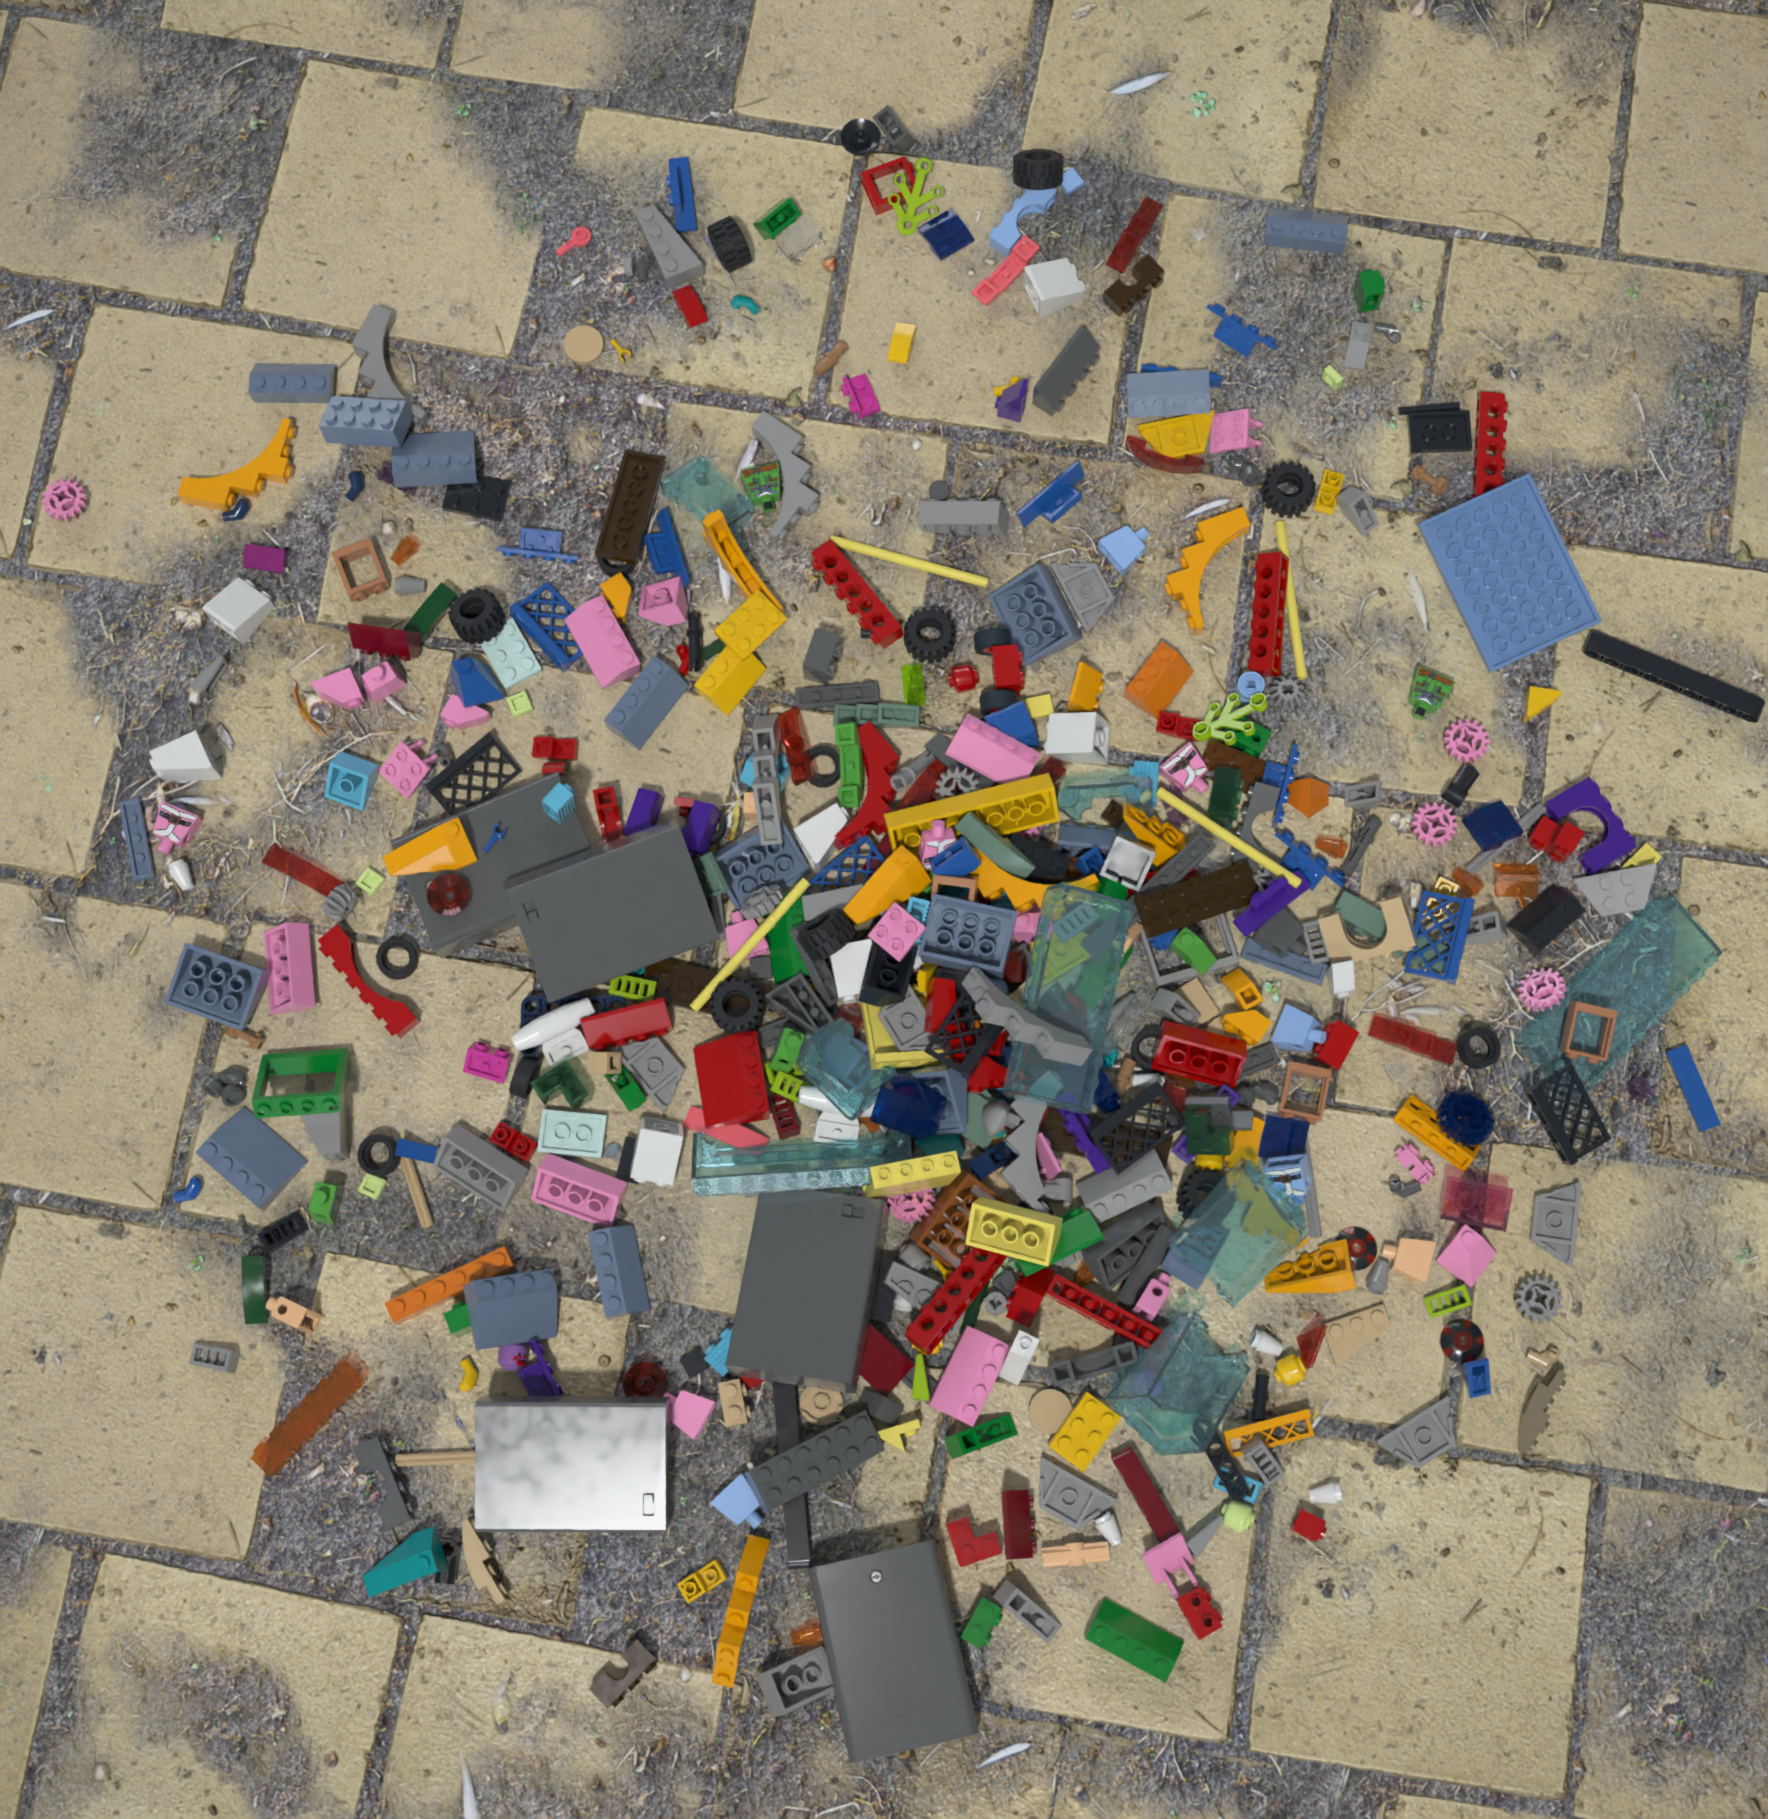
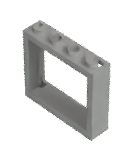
M1224 913L1214 917L1228 957L1217 960L1203 976L1191 967L1160 977L1144 929L1141 931L1139 938L1156 990L1187 982L1196 977L1200 978L1238 967L1240 961Z

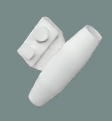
M587 997L562 1005L532 1020L510 1037L518 1052L542 1044L541 1049L552 1069L589 1050L580 1029L576 1027L581 1024L580 1019L592 1016L596 1012Z
M801 1086L799 1091V1104L822 1111L816 1120L813 1141L856 1148L860 1129L857 1117H883L885 1114L886 1100L861 1091L857 1092L855 1090L830 1086Z

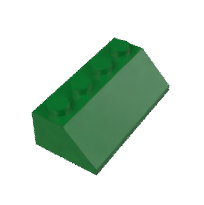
M804 893L775 924V927L767 933L774 984L785 983L800 972L805 980L811 979L789 933L797 925L806 922L802 903V896H805Z
M1084 1206L1073 1207L1068 1211L1069 1213L1057 1216L1063 1218L1060 1239L1050 1265L1105 1239L1091 1213ZM1011 1257L1015 1267L1026 1277L1047 1267Z
M1106 1598L1103 1599L1084 1637L1089 1642L1164 1683L1167 1682L1184 1644L1183 1640Z

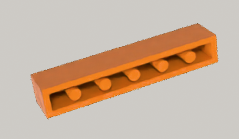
M503 1246L385 1302L392 1322L399 1325L464 1294L463 1286L473 1280L502 1276L517 1268L508 1248Z

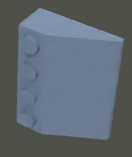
M474 430L406 434L400 448L392 447V474L395 488L477 483Z
M1037 564L988 595L1003 628L1011 633L1012 645L1017 644L1018 651H1022V667L1060 652L1083 638L1046 566Z
M782 819L780 820L783 836L782 844L761 846L758 826L713 853L730 889L725 893L737 911H740V906L745 904L744 901L749 898V894L754 890H758L763 886L769 887L772 884L773 886L777 884L781 890H784L812 873Z
M933 893L925 924L927 929L923 932L918 951L919 961L969 972L972 967H977L985 976L1004 979L1017 911Z
M185 943L164 1003L244 1031L265 990L271 971L193 943Z
M942 1064L895 1070L880 1078L896 1139L966 1132L967 1080L959 1072Z
M245 1107L209 1136L195 1152L263 1211L267 1209L307 1164V1161L258 1118H255Z
M553 1268L473 1280L463 1286L476 1351L526 1343L532 1339L538 1341L557 1337V1286Z

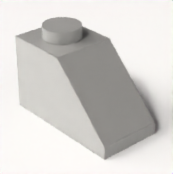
M1352 322L1343 368L1358 371L1364 370L1373 324Z
M1350 486L1335 497L1343 515L1361 535H1366L1379 525L1364 491Z
M1159 988L1149 1005L1164 1019L1189 1027H1194L1201 1016L1177 993Z

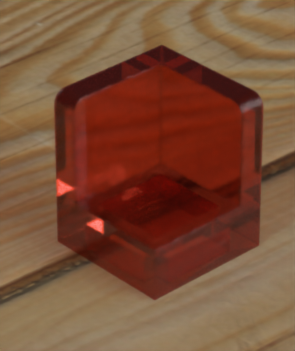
M846 1005L842 1007L833 1019L837 1028L852 1037L857 1034L864 1024L862 1017Z
M1167 1081L1163 1092L1177 1111H1184L1186 1097H1189L1190 1093L1174 1087L1175 1083ZM1161 1098L1159 1105L1164 1106L1165 1102Z

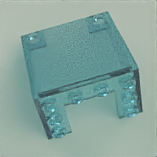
M1243 1157L1238 1160L1169 1239V1248L1184 1262L1187 1260L1191 1261L1216 1285L1217 1293L1231 1307H1234L1309 1235L1304 1210L1297 1204L1293 1206L1288 1201L1290 1199L1283 1190L1280 1189L1278 1191L1272 1186L1274 1182L1266 1174L1262 1176L1257 1171L1258 1167L1250 1159L1246 1161Z
M1195 1311L1179 1313L1105 1397V1400L1111 1405V1409L1119 1413L1125 1419V1423L1133 1427L1139 1433V1436L1147 1441L1154 1451L1161 1456L1204 1453L1251 1369L1237 1354L1226 1356L1220 1354L1198 1331L1207 1329L1209 1325Z

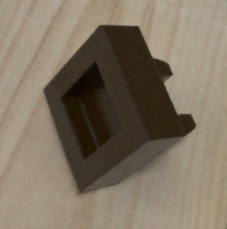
M1112 799L1101 815V819L1118 830L1124 822L1123 806Z

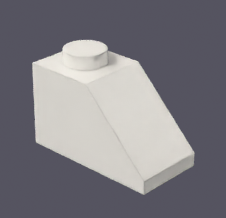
M1353 960L1331 964L1327 970L1326 977L1331 998H1349L1350 994L1354 992Z

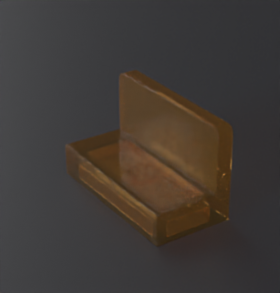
M1494 864L1493 873L1496 879L1495 896H1537L1540 874L1536 864Z

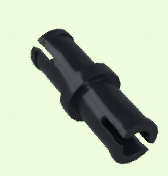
M1256 1374L1255 1391L1252 1394V1420L1265 1421L1266 1403L1269 1401L1267 1393L1270 1376Z

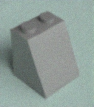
M345 1105L342 1112L300 1115L318 1153L325 1160H330V1163H342L343 1159H349L348 1108Z

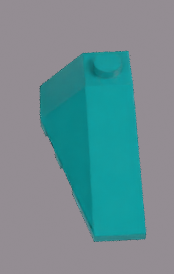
M436 1526L411 1535L363 1575L369 1598L449 1569Z

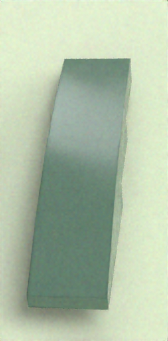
M878 703V705L856 704V706L835 704L833 709V727L837 724L856 723L857 728H859L868 721L875 728L919 727L920 706Z
M971 811L954 827L984 855L1013 877L1025 880L1036 868L1007 838L1003 839L989 824L985 826Z

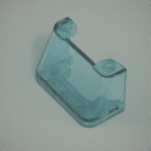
M694 457L660 482L662 494L669 501L673 498L675 503H679L702 525V521L707 514L719 509L724 514L727 525L733 535L755 514L753 501L747 496L743 497L717 474L704 457Z
M1145 773L1079 777L1058 793V809L1072 821L1082 820L1083 812L1087 809H1092V799L1121 797L1124 802L1143 810L1147 816L1153 815V780Z
M841 1017L806 1039L797 1057V1065L800 1071L848 1120L852 1121L860 1117L896 1085L901 1076L890 1066H883L880 1070H871L870 1060L851 1042L854 1037L852 1025Z

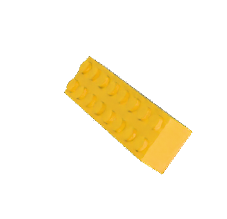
M1049 773L884 814L892 853L903 845L916 857H918L922 831L932 829V822L935 820H942L945 822V827H951L956 841L964 837L954 827L969 811L985 826L989 824L1000 836L1060 821L1055 788Z

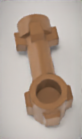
M1417 464L1410 473L1413 479L1417 481L1420 478L1431 486L1429 491L1435 496L1443 495L1448 488L1449 482L1441 476L1437 479L1433 478L1424 471L1426 467Z
M229 1026L225 1027L226 1035L233 1039L239 1036L249 1042V1047L253 1050H259L265 1042L262 1035L258 1033L252 1035L245 1030L241 1031Z

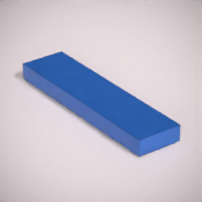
M1687 1044L1665 1052L1699 1133L1721 1125Z

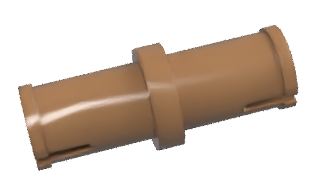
M839 340L829 352L824 353L823 359L813 367L814 373L822 378L832 366H836L838 359L849 349L846 343Z
M1128 1058L1123 1059L1124 1061L1118 1075L1115 1074L1114 1076L1115 1082L1108 1095V1098L1116 1102L1121 1101L1126 1086L1131 1082L1129 1079L1137 1064Z

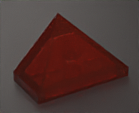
M1319 1326L1296 1337L1304 1365L1308 1369L1313 1368L1328 1326Z

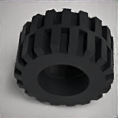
M1030 149L1017 153L1013 157L1014 184L1028 190H1047L1061 185L1063 182V156L1060 153L1047 149Z
M731 216L707 227L708 236L714 251L726 271L730 273L752 262L751 252L737 222Z
M1290 461L1289 464L1281 462L1280 467L1276 464L1267 473L1262 488V500L1266 502L1265 507L1267 509H1272V514L1278 513L1281 518L1284 515H1287V518H1292L1293 514L1298 517L1301 515V512L1307 511L1308 506L1310 507L1315 494L1316 482L1313 481V474H1308L1309 469L1307 467L1305 469L1302 468L1303 464L1298 463V465H1294V461ZM1282 483H1291L1298 488L1300 494L1295 497L1284 496L1279 492L1277 486Z
M480 588L467 590V593H461L459 598L453 600L454 604L450 605V611H448L449 620L459 638L465 643L469 642L473 645L478 643L479 645L483 644L484 641L489 642L492 637H497V633L503 630L502 626L506 622L505 613L492 592H489L487 589L481 591Z
M923 607L921 612L917 609L914 611V616L910 615L908 617V622H905L904 644L909 654L912 653V658L916 660L918 657L921 663H924V660H928V664H933V660H936L938 663L941 662V657L945 659L948 657V652L953 650L956 637L955 624L953 620H950V615L948 613L944 615V610L942 609L936 611V607H931V610ZM933 627L940 631L942 637L935 643H925L917 635L922 629Z
M837 908L829 910L809 922L800 931L797 940L811 961H819L835 954L848 944L855 935L856 930L842 909Z
M731 978L732 981L729 982L727 980L722 981L723 984L721 986L718 984L715 987L716 991L712 992V999L709 1002L714 1022L728 1034L730 1032L737 1034L747 1032L748 1030L753 1031L755 1025H759L761 1017L764 1016V1002L759 989L752 982H746L743 978H740V980ZM742 996L748 999L750 1007L747 1013L740 1017L727 1015L724 1007L730 998Z
M1201 1168L1197 1169L1195 1173L1192 1172L1185 1179L1177 1192L1176 1204H1180L1178 1211L1184 1213L1182 1217L1184 1219L1188 1218L1191 1225L1195 1222L1198 1223L1197 1227L1202 1228L1204 1225L1206 1228H1211L1213 1225L1217 1226L1230 1213L1236 1201V1197L1233 1196L1236 1193L1235 1188L1230 1187L1232 1182L1225 1179L1227 1177L1225 1174H1218L1219 1171L1216 1169L1213 1172L1210 1171V1168H1205L1203 1171ZM1203 1190L1208 1192L1213 1197L1215 1206L1202 1203L1196 1191Z

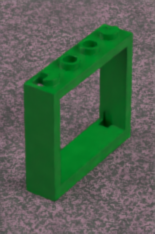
M348 1048L262 1055L252 1097L255 1118L342 1112L351 1069ZM337 1072L333 1091L265 1096L270 1076Z

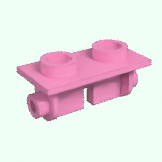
M1406 1142L1402 1145L1405 1148L1404 1150L1400 1147L1394 1152L1397 1155L1396 1158L1405 1168L1413 1164L1415 1167L1410 1171V1174L1419 1183L1421 1182L1425 1185L1430 1180L1427 1177L1428 1175L1431 1178L1436 1175L1434 1172L1435 1167L1430 1161L1422 1159L1419 1155L1421 1153L1420 1150L1413 1143L1409 1144Z

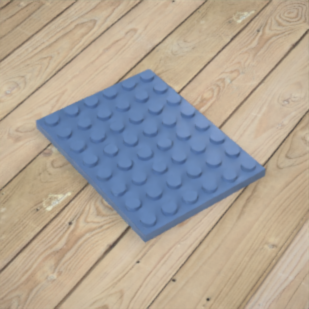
M1530 473L1417 525L1489 674L1602 622Z

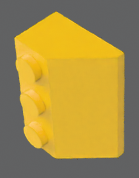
M726 646L694 684V688L698 695L726 716H729L767 669L753 654L742 662Z

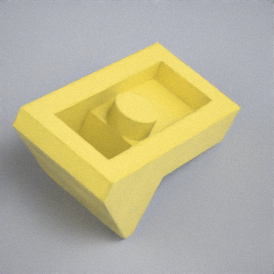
M919 1419L878 1431L877 1434L881 1440L905 1452L900 1435L905 1434V1438L918 1434L917 1430L921 1429Z

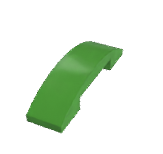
M856 723L835 725L836 746H839L841 787H838L839 808L860 807L863 787V764Z

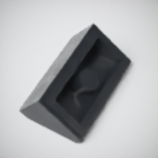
M625 1137L616 1178L638 1185L639 1182L633 1180L634 1178H630V1168L636 1139Z

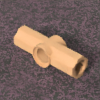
M1108 1541L1086 1544L1084 1542L1064 1544L1065 1546L1041 1548L1043 1567H1057L1061 1565L1069 1567L1110 1561Z

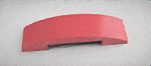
M1024 235L1012 248V253L987 279L984 278L971 294L985 306H988L1024 271V267L1029 265L1040 247Z
M692 1106L682 1125L697 1133L705 1134L736 1147L759 1159L762 1158L770 1140L739 1124L706 1129L703 1110Z

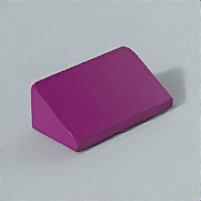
M245 544L243 567L284 574L288 554L284 549Z

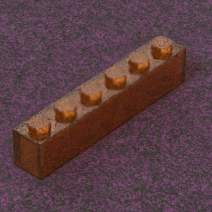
M345 1360L344 1362L340 1361L332 1369L333 1373L328 1378H323L316 1385L318 1389L312 1395L310 1393L306 1395L300 1402L302 1405L296 1411L292 1410L285 1417L286 1422L281 1427H275L269 1434L270 1438L265 1443H260L253 1450L254 1455L251 1459L268 1476L274 1477L367 1381L349 1361Z

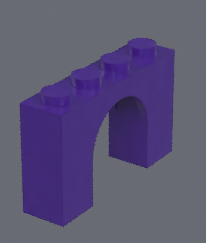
M1590 777L1550 799L1544 805L1547 809V815L1555 823L1573 813L1581 811L1592 813L1602 822L1604 827L1602 843L1585 852L1578 859L1588 876L1596 874L1628 855L1636 848L1635 839L1623 828L1624 824L1621 818L1615 816L1611 810L1610 802L1603 798L1598 784L1592 781Z
M638 788L623 831L624 836L657 825L664 798L657 791ZM694 800L688 821L681 829L692 859L707 853L720 814V810L714 804Z

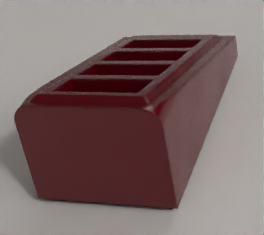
M778 1094L767 1096L779 1139L783 1140L799 1135L800 1130L791 1101ZM786 1100V1103L774 1106L775 1103ZM785 1109H788V1110H789V1111L782 1112V1113H779V1114L776 1113V1112H778V1111H782V1110H785ZM791 1117L790 1120L779 1122V1120Z

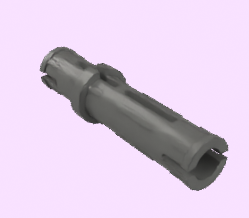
M1370 817L1363 832L1358 834L1359 838L1340 868V871L1346 876H1352L1367 848L1375 841L1374 836L1380 826H1382V822L1377 818Z

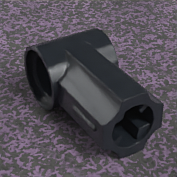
M1464 765L1454 781L1450 782L1441 798L1459 808L1480 774L1472 766Z
M444 1539L441 1541V1545L449 1569L436 1573L435 1583L455 1584L458 1555L461 1548L456 1540ZM448 1543L454 1546V1552L450 1556H447L444 1552V1547Z

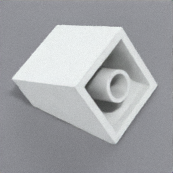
M1068 258L1024 267L1023 286L1039 318H1043L1084 299L1085 285L1082 280H1078L1076 267L1073 263L1070 264Z
M238 577L206 603L202 609L214 624L242 644H245L275 606L271 602L272 597L264 591L258 592L252 582L247 579L243 581Z
M1097 712L1049 714V721L1046 723L1048 733L1047 741L1044 743L1045 754L1053 760L1107 765L1111 724Z
M196 730L149 751L152 759H149L154 771H157L160 777L164 776L167 781L219 780L222 778L207 743Z
M837 803L793 829L795 841L817 874L823 870L837 849L834 846L835 835L850 823L848 813L844 807L839 808Z
M871 939L848 943L830 956L838 1000L843 1002L844 1005L856 1003V999L859 998L872 950Z
M640 1116L630 1168V1178H634L633 1180L641 1183L646 1181L655 1182L656 1185L662 1187L667 1185L673 1186L684 1137L682 1124Z

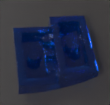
M952 208L918 227L919 234L927 241L931 251L940 261L974 242L973 236Z
M1502 800L1482 807L1462 819V823L1483 853L1500 848L1503 842L1521 837L1523 829Z
M1267 1114L1258 1158L1268 1159L1304 1154L1310 1122Z

